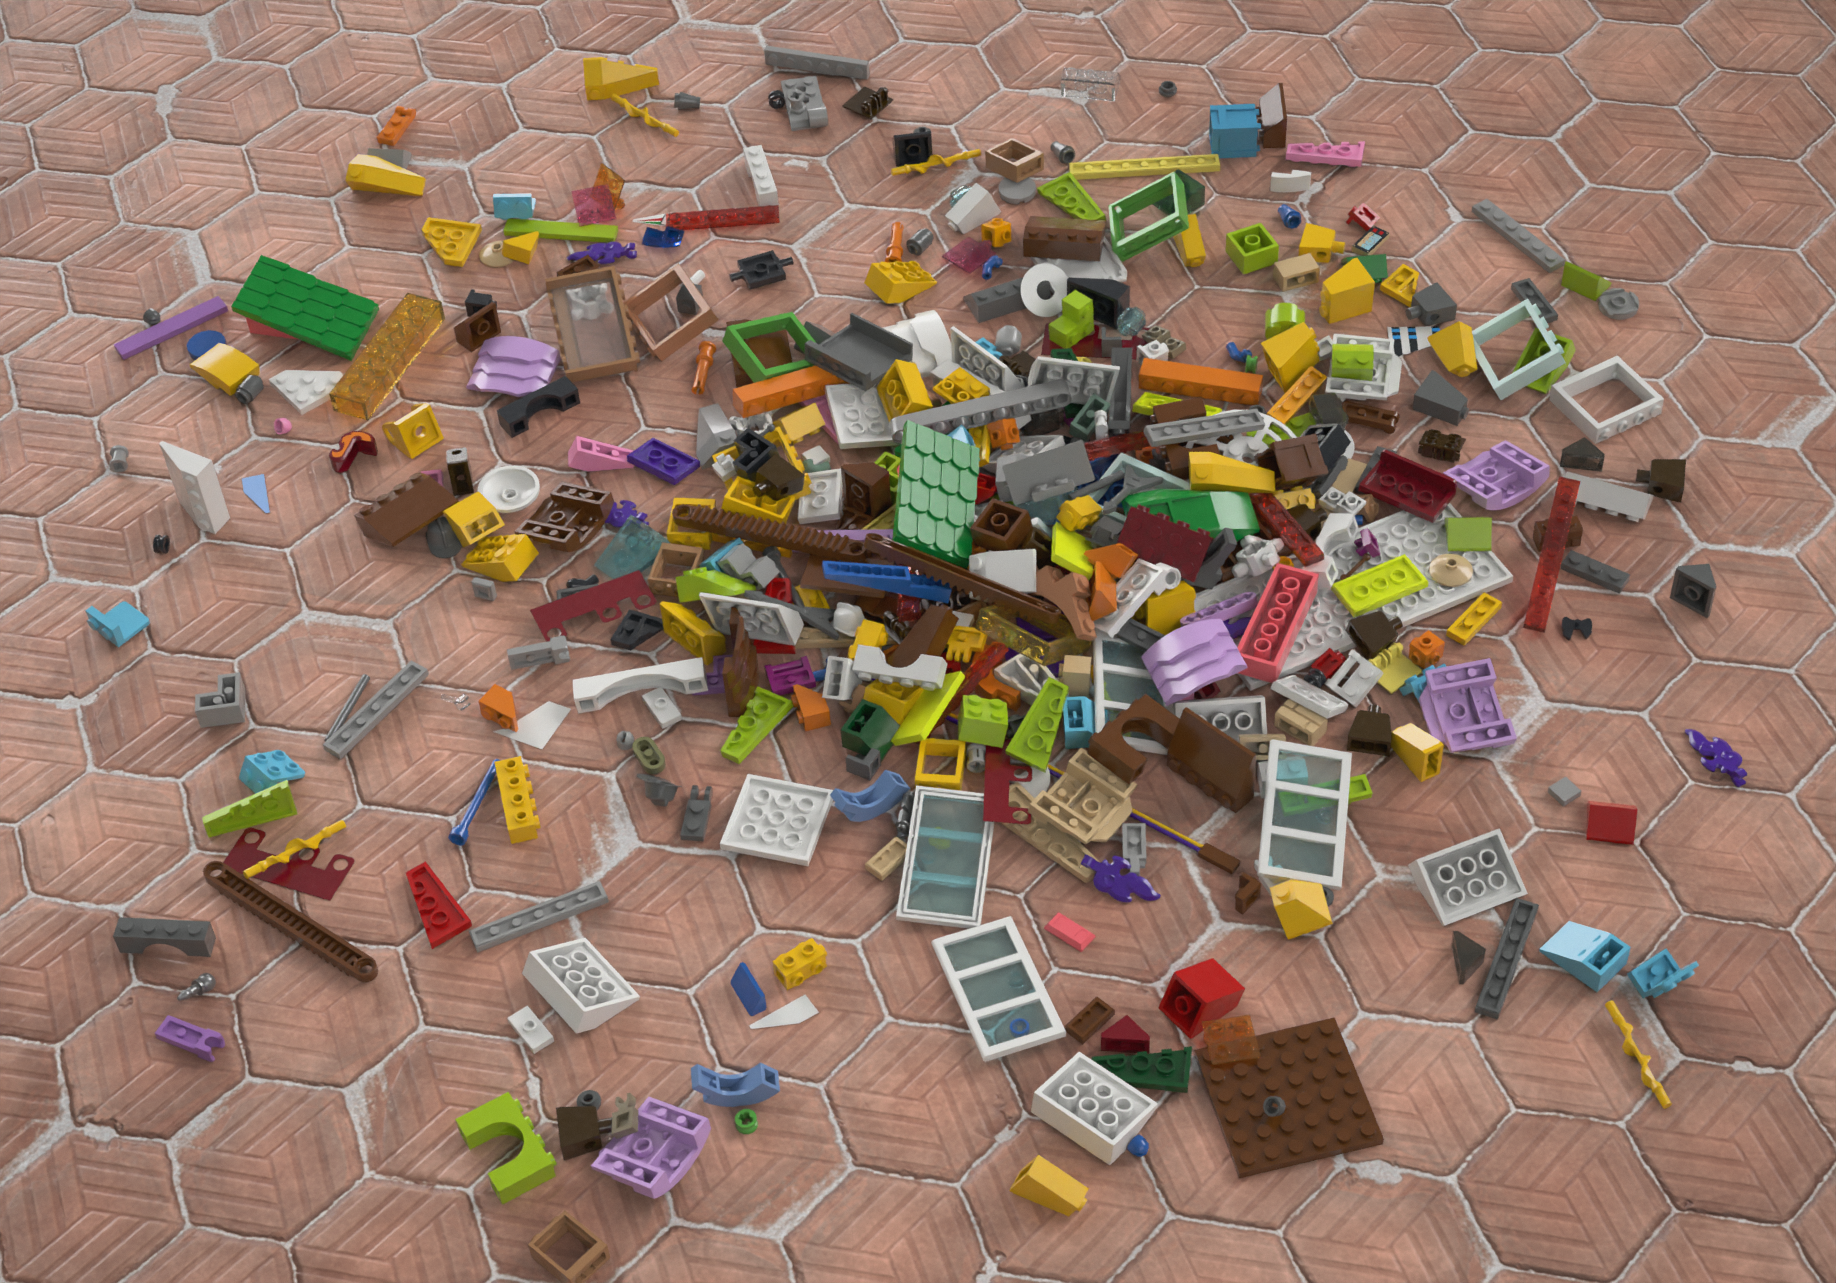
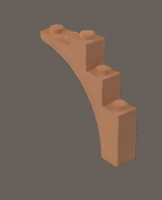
M1036 565V592L1027 595L1043 596L1056 604L1070 621L1077 638L1087 641L1097 638L1094 630L1095 625L1089 614V606L1085 601L1086 598L1091 596L1090 584L1086 576L1071 572L1064 577L1060 569L1045 566L1039 570Z

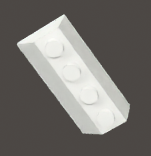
M1571 472L1566 473L1560 496L1565 497L1564 502L1576 505L1577 501L1585 503L1584 507L1593 510H1597L1598 507L1605 508V513L1618 516V513H1623L1627 515L1626 519L1636 522L1639 521V518L1645 519L1654 497L1651 494Z
M1262 695L1182 700L1173 703V712L1178 718L1181 717L1183 709L1187 707L1237 742H1239V734H1267L1265 697Z

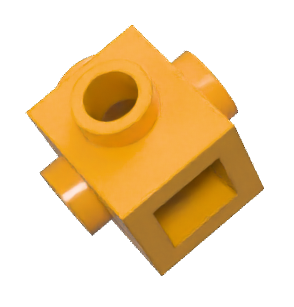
M993 218L992 221L982 224V243L993 247H1002L1005 243L1011 242V223L1003 221L1002 218Z

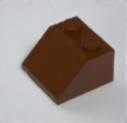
M491 302L454 327L456 341L470 352L481 347L485 340L494 338L501 333L496 303Z

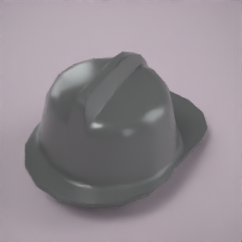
M439 517L428 524L426 540L429 550L434 556L450 558L460 552L462 545L446 517Z
M637 774V777L645 782L646 798L650 799L657 806H667L668 802L673 801L678 787H682L657 776Z

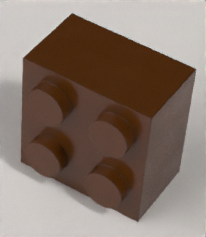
M992 498L970 530L975 545L991 551H1009L1017 549L1033 526L1028 510Z

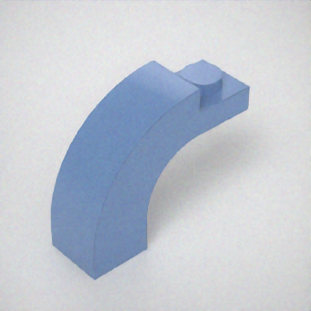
M885 770L874 784L861 792L850 793L835 788L830 796L835 801V807L843 812L850 821L861 822L873 819L889 811L902 800L903 794L911 788L900 774Z
M763 1063L757 1064L746 1072L734 1075L719 1074L699 1064L691 1068L692 1089L702 1093L703 1101L708 1104L722 1107L752 1105L767 1100L780 1092L778 1071Z

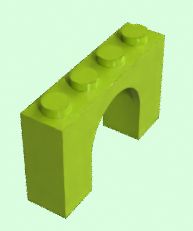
M509 1092L455 1119L459 1133L469 1150L502 1135L517 1137L524 1143L521 1152L515 1159L488 1173L491 1187L502 1205L556 1177L554 1166L557 1165L552 1153H546L543 1149L545 1143L540 1134L535 1135L532 1131L534 1126L529 1116L524 1117L521 1113L523 1112L521 1103L517 1098L513 1100Z

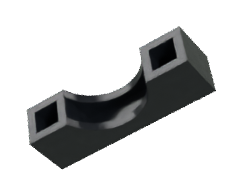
M564 376L497 410L499 424L513 438L529 430V420L535 413L545 409H557L564 412L580 404L578 388Z

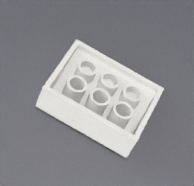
M954 326L950 328L952 362L973 372L976 376L984 378L987 382L998 386L1005 392L1024 388L1008 366Z
M1038 356L1031 366L1028 387L1055 380H1064L1067 382L1072 399L1070 403L1086 404L1093 393L1110 403L1120 366Z
M161 441L159 444L180 504L201 530L216 534L230 519L212 460Z
M702 592L699 594L715 630L720 631L722 634L731 635L729 626L731 607H736L740 615L743 616L744 627L751 639L795 646L804 626L799 612L779 604Z
M1500 828L1419 858L1408 865L1418 889L1442 926L1528 894Z
M586 938L529 952L522 972L525 978L576 1034L597 1028L640 998L637 992Z
M1078 1052L1034 1092L1031 1112L1108 1165H1111L1125 1152L1128 1144L1156 1110L1158 1103L1081 1052Z

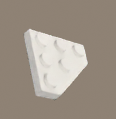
M285 370L269 379L270 385L301 415L352 387L351 381L340 371Z

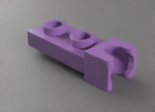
M170 1015L165 1018L155 1032L157 1039L197 1054L199 1058L209 1062L215 1060L214 1056L211 1055V1048H223L225 1046L224 1038L220 1033L211 1029L205 1030Z

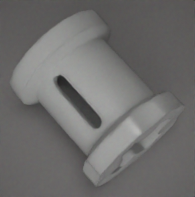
M798 89L788 93V100L791 103L789 109L795 114H801L806 109L803 102L804 93Z
M121 445L113 446L110 450L112 457L109 462L110 469L114 472H124L128 468L126 458L129 455V450Z
M972 743L966 748V754L969 756L967 769L970 772L980 773L985 770L984 755L986 747L983 744Z

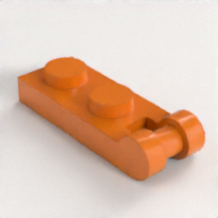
M397 106L395 113L377 136L378 143L395 146L414 120L416 110Z

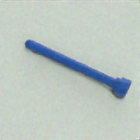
M499 759L493 760L460 825L452 828L448 838L453 844L462 846L466 843L469 837L468 827L497 773L495 761H500Z

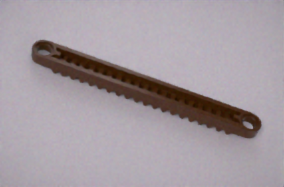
M682 504L676 506L672 511L674 523L686 528L733 538L740 537V539L851 563L863 562L868 555L867 549L863 545L864 542L849 539L847 535L841 537L839 533L834 536L832 532L826 534L823 530L818 532L815 528L810 531L808 527L802 529L800 525L794 527L790 523L787 526L785 522L779 524L777 520L772 523L770 519L764 521L762 517L756 519L753 515L749 518L746 514L741 516L738 512L734 515L731 511L726 513L723 509L718 511L715 507L710 510L708 506L703 508L700 504L697 507ZM684 513L688 514L685 517H678L679 515ZM854 550H861L858 554L851 553Z
M868 533L865 536L864 547L880 554L882 560L886 557L889 563L895 560L896 566L903 564V566L910 567L911 572L918 570L919 575L926 573L928 579L934 576L935 582L941 579L943 585L949 583L950 588L957 586L958 591L965 589V594L968 595L972 592L974 598L980 595L981 601L988 599L989 604L996 602L997 607L1004 605V610L1007 611L1011 608L1013 614L1019 611L1020 617L1027 615L1028 620L1036 618L1051 624L1059 622L1061 610L1054 605L912 547L894 542L885 536L876 533Z
M221 861L209 862L204 867L203 874L206 882L217 889L221 895L224 894L228 899L231 898L234 903L237 902L246 911L250 910L254 916L257 915L260 920L264 919L274 929L277 928L280 933L284 932L287 937L290 936L294 942L297 941L299 945H304L307 950L310 949L313 954H317L321 959L324 958L333 967L337 966L347 976L351 975L361 982H370L377 977L379 970L376 961L371 956L250 879H246L245 876ZM214 870L222 871L218 876H210ZM364 966L372 967L367 973L360 972V969Z

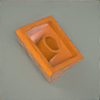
M1096 561L1093 575L1089 581L1091 596L1086 598L1092 621L1117 611L1116 581L1102 563Z

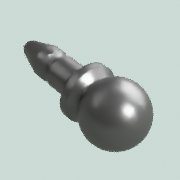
M209 973L201 974L198 979L192 981V986L179 994L177 1000H186L195 994L202 995L204 992L211 991L216 985L214 976Z

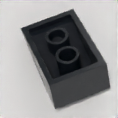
M1072 277L1067 279V295L1076 290L1093 300V318L1095 321L1118 329L1130 316V286L1113 279Z

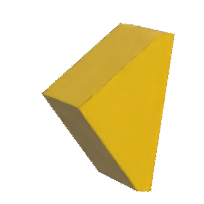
M538 231L503 240V257L530 264L538 246Z

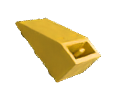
M882 261L880 263H871L864 284L888 304L902 303L937 284V281L915 261H895L892 263Z
M526 534L485 536L478 541V545L473 551L466 555V559L461 565L464 568L501 582L517 581L539 552Z

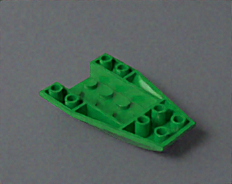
M1157 489L1129 494L1121 502L1126 517L1131 506L1137 508L1139 504L1150 508L1149 513L1156 516L1158 512L1170 516L1169 521L1177 523L1178 520L1190 524L1189 528L1197 531L1198 528L1209 531V536L1214 539L1225 527L1233 530L1236 542L1244 539L1247 535H1253L1260 531L1248 492Z

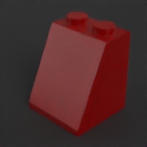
M1214 958L1174 972L1158 1008L1183 1033L1192 1039L1236 1008L1245 988Z

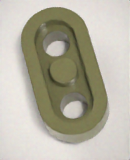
M640 737L633 742V753L647 773L658 774L665 769L664 755L651 738Z

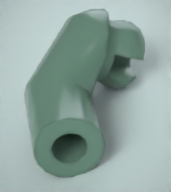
M812 459L802 462L805 473L831 470L828 461L818 465H814Z

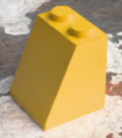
M1358 258L1352 259L1323 282L1322 291L1320 292L1321 306L1319 307V312L1329 324L1372 312L1375 281Z
M1305 322L1261 343L1268 370L1284 394L1310 366L1314 367L1319 362L1318 352L1320 348L1314 340L1317 336L1313 328H1308Z
M1180 581L1174 589L1166 588L1159 596L1153 591L1131 618L1163 635H1167L1173 630L1181 628V618L1195 612L1194 600L1196 599V592L1185 581Z

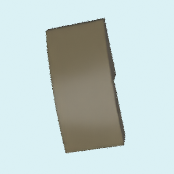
M1157 325L1142 334V338L1148 344L1155 340L1160 344L1165 343L1169 349L1168 357L1172 359L1187 349L1185 342L1172 338L1170 330Z

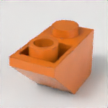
M1121 543L1087 550L1083 554L1088 557V561L1094 566L1096 561L1101 562L1115 579L1117 577L1122 578L1138 556V554Z
M494 684L478 701L481 715L487 720L498 723L504 729L517 732L519 729L512 692Z
M798 684L793 685L794 694L790 695L793 708L797 707L798 709L796 711L799 724L803 723L805 732L830 726V711L825 698H822L823 694Z

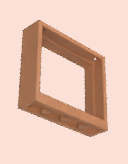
M679 263L623 303L628 306L629 316H626V318L634 322L632 327L638 334L641 332L639 337L645 345L649 344L647 347L648 351L653 357L657 355L661 362L719 320ZM683 283L702 312L657 344L638 315Z

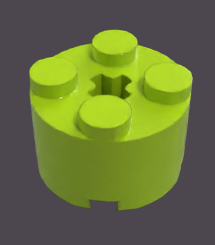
M1278 303L1273 309L1270 310L1269 308L1265 313L1266 339L1268 340L1305 322L1304 310L1302 309L1301 311L1293 303Z

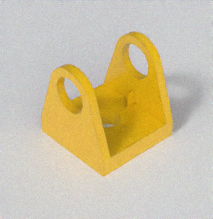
M427 403L415 404L411 407V413L398 421L386 422L382 425L383 433L389 442L411 459L444 439L432 408ZM421 426L422 432L416 436V429Z

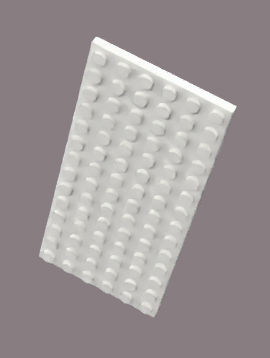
M1451 503L1447 505L1434 523L1403 510L1360 527L1354 539L1355 541L1361 538L1360 531L1368 527L1377 538L1381 555L1375 558L1371 556V559L1365 561L1351 576L1405 554L1428 580V587L1360 615L1364 616L1382 611L1388 620L1398 616L1402 621L1403 627L1478 597L1484 592L1487 593L1513 582V575L1492 551H1448L1445 517H1462ZM1354 541L1350 545L1337 549L1331 555L1338 571L1334 583L1339 582L1340 576L1347 574L1362 559V556H1359L1356 552L1358 548ZM1313 547L1288 556L1292 560L1294 568L1302 569ZM1443 554L1460 555L1471 563L1473 568L1472 577L1462 586L1447 587L1440 585L1430 576L1429 566L1431 561ZM1272 568L1258 576L1244 575L1243 577H1236L1214 586L1213 589H1206L1196 593V599L1194 600L1195 612L1245 592L1256 593L1257 601L1259 602L1273 573ZM1318 587L1317 594L1278 679L1309 667L1329 648L1335 653L1338 651L1343 653L1356 647L1345 631L1349 621L1354 619V617L1332 592L1331 588ZM1256 608L1230 618L1228 624H1233L1244 617H1252ZM1243 635L1233 639L1237 647ZM1238 674L1250 691L1270 683Z

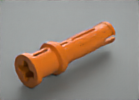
M894 222L891 226L890 245L886 249L887 257L885 258L887 263L902 262L903 248L901 243L904 226L902 224L900 227V222Z
M703 341L698 347L700 352L696 357L697 370L691 389L694 394H697L698 388V395L704 393L708 370L714 362L713 354L716 352V345L710 341Z

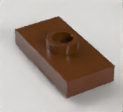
M1095 997L1064 1026L1065 1031L1083 1045L1115 1015V1009L1100 998Z

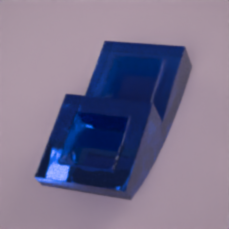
M666 226L665 231L647 227L642 245L659 248L678 247L681 245L685 231Z

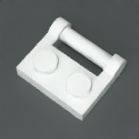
M1352 649L1348 654L1347 660L1331 679L1328 678L1324 684L1356 708L1384 673ZM1356 662L1359 663V667L1342 688L1339 687V682Z

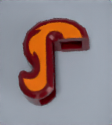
M364 431L346 433L338 442L340 449H332L329 453L332 469L335 472H346L349 470L358 452L377 456L376 440L372 434Z

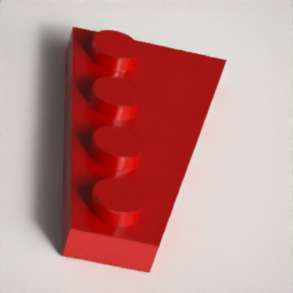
M773 578L767 584L765 595L793 604L790 579ZM754 639L753 645L756 646L757 654H796L794 645Z

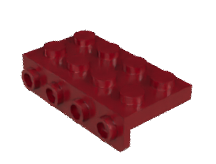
M1386 449L1380 453V460L1359 484V491L1365 494H1372L1374 498L1431 523L1435 522L1455 497L1457 481L1454 478Z
M1139 504L1137 508L1131 506L1117 544L1121 543L1138 554L1136 560L1142 559L1154 565L1164 563L1178 569L1182 578L1196 582L1210 543L1214 539L1209 536L1210 532L1198 528L1197 531L1189 528L1190 524L1181 520L1174 523L1169 521L1170 516L1160 512L1156 516L1149 513L1150 508Z

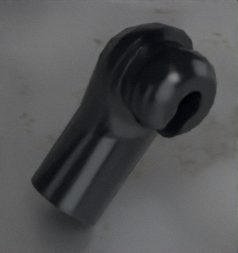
M594 574L586 580L572 578L567 581L566 586L567 588L594 585L599 583V579Z

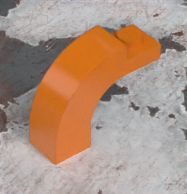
M985 644L983 652H976L972 660V681L975 693L981 698L999 699L1007 702V708L1017 711L1021 706V691L1001 683L994 677V669L1002 665V651Z

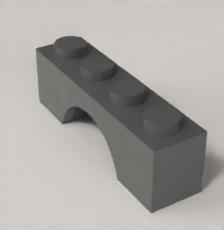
M119 917L113 935L120 953L143 954L144 949L149 945L166 944L180 949L187 956L211 957L216 940L210 921Z

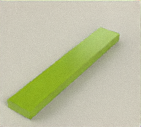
M510 218L507 219L503 232L504 236L518 237L538 231L539 238L608 243L616 240L618 226Z

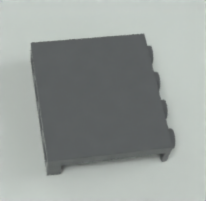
M854 313L850 314V324L822 343L817 344L811 340L805 343L806 361L864 391L879 383L896 359L910 362L913 356V343Z

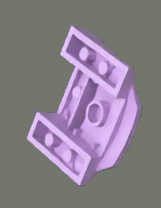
M500 336L487 339L478 353L479 358L466 387L469 390L480 392H498L516 397H524L550 383L561 360L559 350L545 343L523 337Z
M1505 440L1491 447L1490 451L1482 452L1469 462L1457 465L1443 472V474L1454 478L1457 481V487L1471 495L1472 501L1487 510H1501L1521 502L1534 493L1548 479L1550 466Z
M1222 619L1198 621L1178 628L1154 643L1141 657L1166 706L1188 697L1210 683L1228 678L1248 668Z
M1490 658L1425 671L1427 686L1419 697L1422 713L1429 734L1446 745L1451 753L1486 747L1496 748L1515 743L1517 737L1511 719H1504L1493 687L1497 677Z
M648 1097L638 1109V1132L618 1139L613 1137L599 1151V1157L591 1167L593 1170L611 1176L616 1181L632 1186L635 1192L653 1199L658 1198L673 1188L697 1159L711 1130L709 1120L701 1115Z

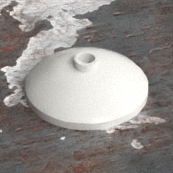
M504 466L486 474L479 483L478 491L496 508L497 512L512 513L528 507L536 500L540 492V483L536 474L525 467Z

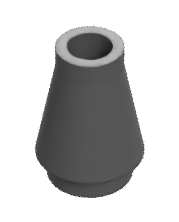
M683 92L675 93L674 108H679L678 110L700 108V97Z
M1058 141L1051 144V151L1054 152L1061 163H1071L1074 160L1075 151L1073 147Z

